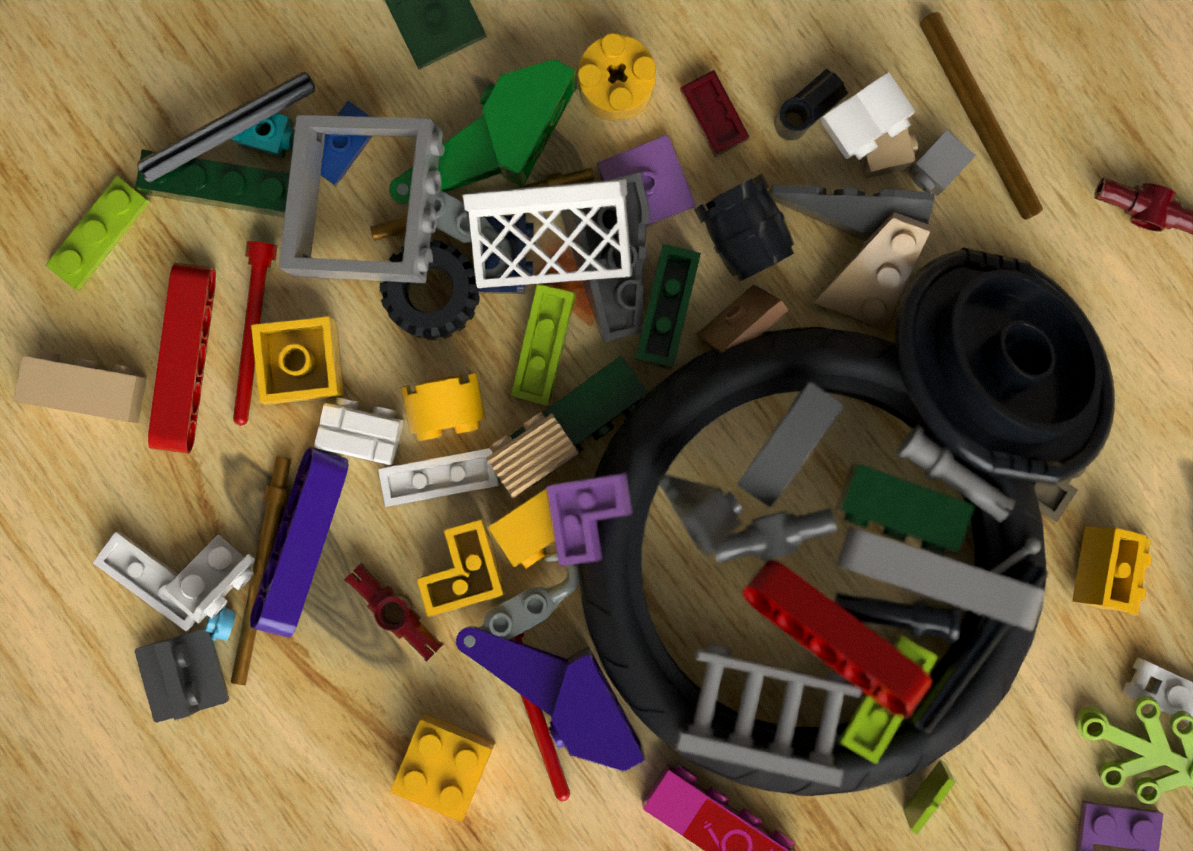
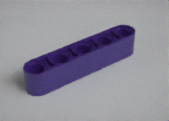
M309 447L305 451L251 611V629L287 638L294 634L347 476L349 465L347 458L313 447Z

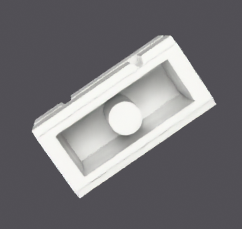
M336 397L335 404L325 402L314 448L394 465L404 425V420L395 418L397 411L374 406L372 413L358 410L359 402Z

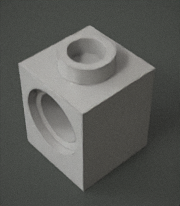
M946 130L909 171L914 175V183L921 190L929 193L932 191L937 196L946 189L976 155L952 133Z

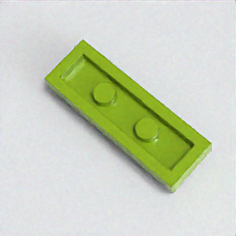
M116 176L45 266L75 290L80 291L150 201L120 177Z
M541 283L536 285L511 392L512 397L547 406L550 405L577 292Z
M901 635L898 636L893 645L927 673H929L938 657ZM865 694L840 737L839 742L877 764L903 717L891 713Z

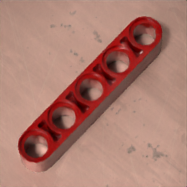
M174 263L171 268L148 430V445L150 449L187 454L192 451L196 435L216 287V271L214 267Z
M776 560L766 561L743 589V596L751 607L891 713L900 717L909 716L930 687L931 678L922 667L781 562Z

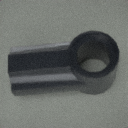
M826 68L798 94L786 100L779 109L774 121L775 130L778 135L789 141L803 137L813 124L848 95L844 82L836 73ZM788 112L799 114L803 125L796 127L790 125L785 119V114Z

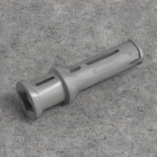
M916 426L906 436L896 455L901 459L907 457L925 470L924 475L929 479L933 478L935 480L940 478L993 516L998 522L1007 517L1009 513L1003 509L1008 508L1012 510L1015 501L953 459L954 453H952L949 447L937 445L923 434L924 430L919 426Z

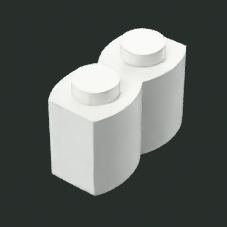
M888 72L822 117L820 122L846 160L853 155H856L858 160L879 147L875 140L886 133L893 138L911 125L908 118L916 111Z

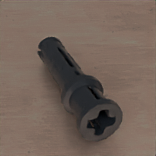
M836 592L834 602L862 623L906 629L914 637H921L922 634L946 637L947 641L955 643L958 638L961 622L960 606L953 605L951 609L928 606L923 600L914 601L913 604H903Z

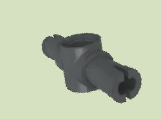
M829 508L796 517L794 513L788 515L787 511L753 519L751 520L752 525L746 526L747 530L731 534L715 550L717 562L720 563L754 554L755 558L761 556L762 560H768L798 551L797 546H801L802 541L837 531L832 510Z

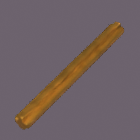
M938 12L927 15L920 21V27L1015 206L1024 220L1036 216L1043 211V207L946 24Z

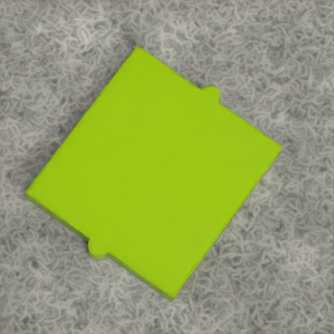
M942 760L938 761L903 809L909 828L916 835L938 809L939 804L956 783L947 764Z

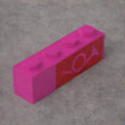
M667 764L642 801L644 811L704 851H796L793 848L795 841L778 829H775L772 834L760 826L763 822L760 817L744 807L739 812L728 804L730 798L713 786L706 790L696 783L698 777L680 764L676 769Z

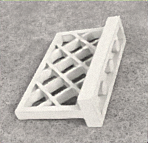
M626 179L464 194L465 211L469 212L477 288L632 276L625 199L627 195ZM616 205L618 222L607 233L591 218L600 207ZM593 207L588 215L579 209ZM566 209L572 210L583 220L570 237L553 223L558 214ZM543 211H554L549 218L541 213ZM523 213H533L544 223L532 239L515 226V223ZM507 214H515L510 221L503 216ZM494 216L506 226L494 242L481 233L480 217ZM586 224L604 238L591 255L574 241ZM548 227L565 241L553 257L536 244ZM509 231L513 232L527 244L515 260L511 259L497 247ZM617 231L619 232V242L613 238ZM608 242L620 252L622 268L607 269L595 259ZM483 243L488 247L485 253H483ZM569 245L586 259L577 272H568L557 262ZM530 249L534 250L548 263L538 275H530L518 265ZM492 252L509 265L508 269L499 278H486L485 261ZM590 263L598 269L585 271V269L590 265ZM551 267H553L559 272L546 274ZM513 270L521 275L508 277Z

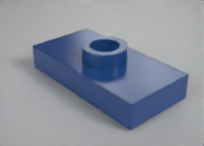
M347 101L337 115L370 117L350 101ZM325 134L321 176L334 186H337L373 136Z

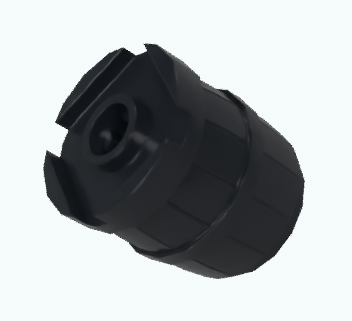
M762 173L714 197L712 201L705 204L708 208L707 211L703 204L694 209L700 222H705L708 233L715 245L713 247L717 254L719 253L731 275H737L739 281L749 278L794 254L791 247L794 245V241L784 220L785 217L767 191L769 185Z

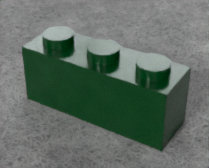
M666 244L662 245L634 361L669 370L673 369L701 253Z
M852 463L835 509L845 512L844 521L863 528H867L868 522L878 524L884 527L882 535L901 542H905L908 535L922 541L921 549L944 557L946 550L959 552L975 506L865 465Z

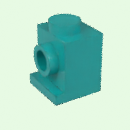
M276 113L232 137V140L240 147L283 159L286 150L290 151L293 147L294 122L288 116ZM263 124H270L271 130L269 134L265 136L259 135L261 126Z

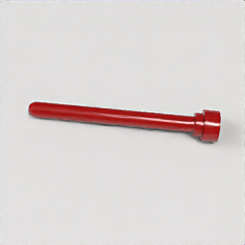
M247 241L245 257L249 258L248 265L252 267L233 421L239 426L245 425L249 419L255 371L251 325L260 324L267 268H271L272 261H276L278 247L275 244Z
M522 632L511 639L523 643L521 638L524 637V633ZM521 695L555 797L559 801H566L570 797V790L542 709Z

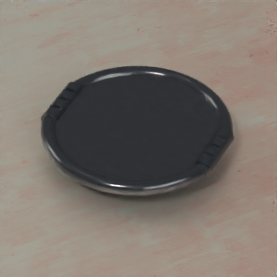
M965 247L939 256L927 263L915 274L904 290L899 302L895 323V347L899 368L908 393L917 410L933 432L954 453L981 470L986 476L1054 486L1058 482L1069 479L1086 469L1097 458L1109 437L1115 411V389L1111 366L1103 344L1092 323L1075 300L1059 284L1032 266L1027 260Z

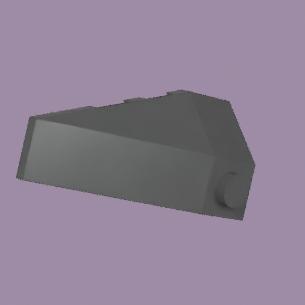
M640 172L609 179H626L627 195L625 199L632 276L582 280L602 342L641 333L644 300L643 271L644 260H646L647 247H645L646 227L649 224L650 209ZM616 205L600 207L591 218L607 233L618 222ZM593 207L579 209L588 215ZM566 209L562 210L561 214L566 234L570 237L583 220L572 210ZM586 224L574 241L591 255L604 238ZM617 231L613 238L619 242V232ZM608 242L595 259L607 269L622 268L620 252ZM571 247L579 270L586 259ZM590 263V265L585 269V271L598 269Z
M772 185L768 191L776 203L865 242L893 212L928 224L935 194L898 189H881V193L865 196V192L859 191L858 188L845 187L844 189L834 190V195H827L826 189L823 187Z
M662 474L656 478L696 547L706 555L714 552L742 525L738 515L743 513V510L731 491L724 494L721 488L667 474Z

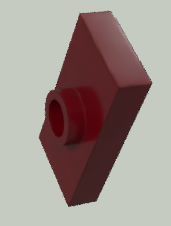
M715 70L680 87V92L715 157L749 140L750 136Z

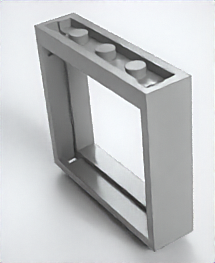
M297 115L279 269L295 277L426 283L429 262L433 263V253L430 249L431 233H434L437 227V214L434 210L435 194H439L441 189V174L438 171L439 157L445 151V146L442 145V129L429 118ZM325 134L416 137L403 263L311 258Z

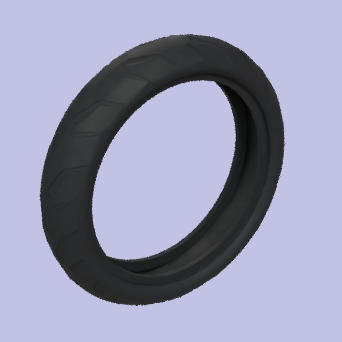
M803 327L767 331L755 339L727 348L722 353L719 351L720 349H712L695 357L660 382L639 402L611 439L593 477L594 479L626 474L632 514L596 520L602 559L578 563L583 612L590 636L605 672L632 711L657 737L690 762L736 783L772 792L798 796H818L862 791L889 784L919 772L967 739L992 714L1009 692L1034 640L1043 608V601L1033 631L1011 624L932 732L925 733L915 726L911 721L912 716L977 631L987 615L967 609L956 642L952 643L946 655L929 674L932 681L930 687L911 714L903 717L877 764L841 744L839 739L849 722L837 724L830 756L834 757L833 764H837L843 769L840 787L677 750L675 742L678 729L688 730L689 725L694 724L702 689L680 669L667 652L650 618L644 596L641 573L642 543L649 509L659 486L656 478L666 474L682 449L703 428L719 416L755 399L774 394L801 392L808 382L813 383L826 393L851 397L881 408L900 419L912 429L916 426L921 427L924 430L923 434L940 447L947 446L928 426L912 401L901 375L895 343L859 332L825 327ZM954 453L953 459L1015 501L1012 510L1008 508L1003 509L1009 514L1004 520L998 522L993 516L962 495L964 502L975 506L970 518L975 548V568L990 572L1025 547V542L1029 538H1036L1041 543L1040 551L1035 554L1029 553L999 576L1015 580L1029 561L1036 562L1046 570L1043 521L1033 483L986 476L981 470ZM1046 579L1038 589L1045 591ZM718 700L715 703L710 728L714 730L712 736L729 739V734L735 731L739 712ZM754 718L750 738L754 739L753 745L769 749L770 742L774 743L778 724ZM794 727L790 747L794 748V755L809 758L810 752L815 750L820 727Z

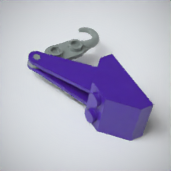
M557 552L547 554L545 561H558ZM578 563L565 565L568 574L563 582L554 586L529 588L492 608L486 614L482 626H467L458 633L456 645L460 652L480 664L551 716V727L548 729L559 749L565 746L570 756L623 772L645 761L644 748L589 646L566 659L511 639L545 621L560 602L576 590L579 584Z

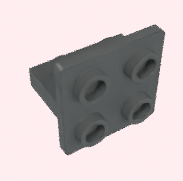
M201 629L135 649L137 663L154 722L158 723L172 718L175 721L189 717L200 710L229 701L215 644L211 639V632Z

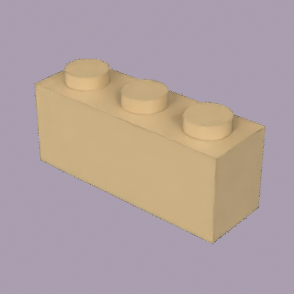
M37 351L35 358L22 356L14 402L139 423L147 378L135 376L136 368L112 364L111 371L97 369L98 361L76 357L74 358L73 365L59 362V354Z

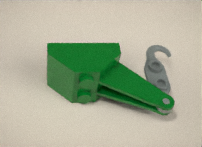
M552 59L502 74L496 84L489 83L480 101V104L484 105L482 108L483 115L442 144L445 146V151L439 157L438 171L441 174V189L439 194H435L434 210L437 214V229L461 242L472 243L469 212L465 211L462 201L448 195L446 192L501 173L506 179L520 186L525 185L577 89L575 69L556 59ZM413 166L400 176L394 178L389 186L391 197L397 204L402 206L409 205ZM484 216L480 217L481 233L494 242L500 233L494 230ZM504 237L497 247L513 259V249L509 241ZM500 258V262L496 267L485 269L486 278H496L504 274L509 265Z

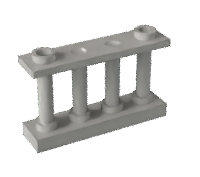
M707 644L706 650L696 648V659L708 663L694 724H690L688 730L678 729L675 742L677 750L840 787L843 769L837 764H833L834 757L830 755L844 693L860 697L861 690L858 687L850 684L851 682L841 674L827 671V676L824 678L730 656L732 649L714 644ZM724 666L748 671L735 731L729 734V739L712 736L714 730L710 728ZM764 675L788 680L774 743L770 742L769 749L754 746V739L750 738ZM804 684L828 689L815 750L810 752L809 758L794 755V748L790 747Z

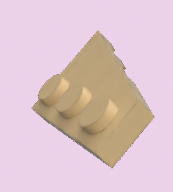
M893 212L863 244L862 249L851 261L842 266L837 272L836 277L815 295L813 303L886 329L928 238L931 225Z

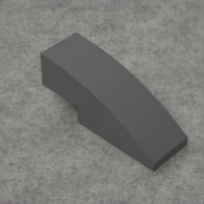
M806 383L736 485L771 507L814 450L844 404L813 383Z

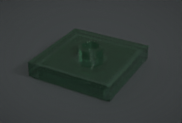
M385 0L418 70L487 37L470 0Z

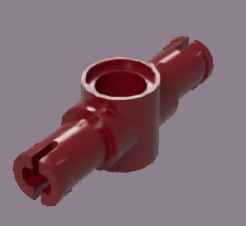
M1106 177L1099 181L1095 189L1094 199L1123 209L1125 214L1131 216L1130 222L1133 225L1157 232L1175 228L1193 235V210L1182 206L1181 201L1175 199L1176 192L1172 189L1152 183H1144L1142 186L1136 185L1133 188Z
M360 563L344 579L346 583H349L369 603L367 608L374 614L377 624L384 630L393 632L399 639L403 637L426 662L444 645L442 641L440 642L419 621L421 617L413 610V605L409 598L402 594H397L389 585L385 587L364 567L363 563ZM388 602H396L403 608L404 615L400 622H391L385 616V606Z

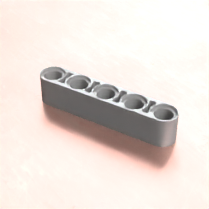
M850 526L837 562V566L1032 631L1045 595L1044 590Z

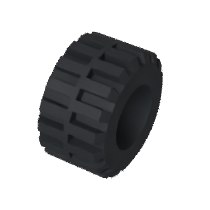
M433 239V242H430L433 263L429 262L428 269L436 268L444 271L450 277L453 284L452 296L443 308L429 313L415 308L408 294L411 282L383 281V283H379V291L383 296L381 302L383 308L387 310L390 319L412 336L428 340H436L439 337L445 339L452 336L453 332L457 330L460 332L466 327L464 324L474 317L475 307L479 305L480 300L475 270L466 256L453 245H446L441 240ZM404 246L401 247L403 251L398 255L393 253L389 258L391 262L403 263Z

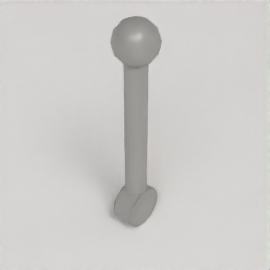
M1029 538L1025 542V547L995 567L990 573L1000 575L1029 553H1038L1041 548L1040 541L1036 538Z

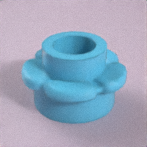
M226 604L212 619L208 617L205 631L212 633L211 639L213 641L216 638L227 641L230 636L236 611L225 608Z

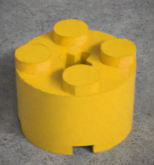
M611 33L595 41L584 52L578 68L579 90L584 104L594 115L607 121L630 119L643 112L652 99L656 79V65L650 52L642 43L628 36ZM619 73L624 75L623 82L618 80L614 84L610 83L611 74L615 76Z
M472 372L468 375L469 381H464L462 374L420 382V385L415 386L414 392L411 391L410 385L400 387L409 432L411 434L416 433L417 441L440 437L443 429L455 427L456 433L479 429V426H481L480 420L485 419L486 415L477 372Z

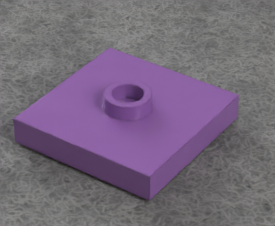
M668 135L597 162V167L603 181L641 173L650 209L649 224L647 226L696 207Z

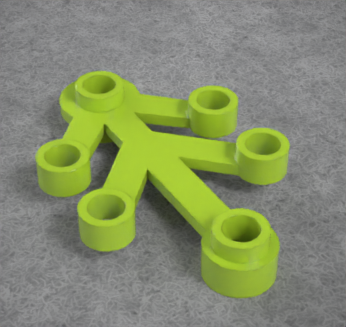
M1140 696L1134 703V710L1139 719L1143 721L1150 741L1110 724L1105 713L1098 707L1087 706L1077 713L1075 724L1083 738L1090 741H1097L1103 738L1140 754L1118 763H1104L1099 769V776L1106 787L1111 789L1118 788L1123 785L1126 777L1165 765L1176 771L1155 779L1142 777L1135 783L1134 790L1141 802L1153 804L1159 800L1161 793L1185 785L1193 789V717L1190 713L1178 711L1170 718V726L1174 733L1180 737L1186 756L1170 749L1159 719L1161 713L1160 706L1151 696ZM1145 704L1154 705L1153 710L1147 714L1141 713V708ZM1189 720V725L1186 728H1177L1179 721ZM1092 722L1100 723L1099 729L1095 731H1089L1087 727ZM1109 771L1119 772L1118 776L1114 779L1105 778ZM1146 786L1154 787L1153 792L1149 795L1141 793L1142 789Z

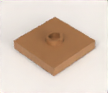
M753 284L696 335L710 349H720L719 351L722 353L727 348L761 336L787 313L788 308L782 300Z

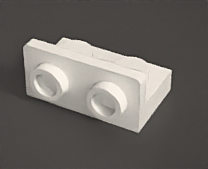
M218 534L168 584L163 593L199 624L206 615L212 619L221 611L227 603L224 597L233 587L239 591L251 579L254 573L250 569L255 558L250 554L244 557Z

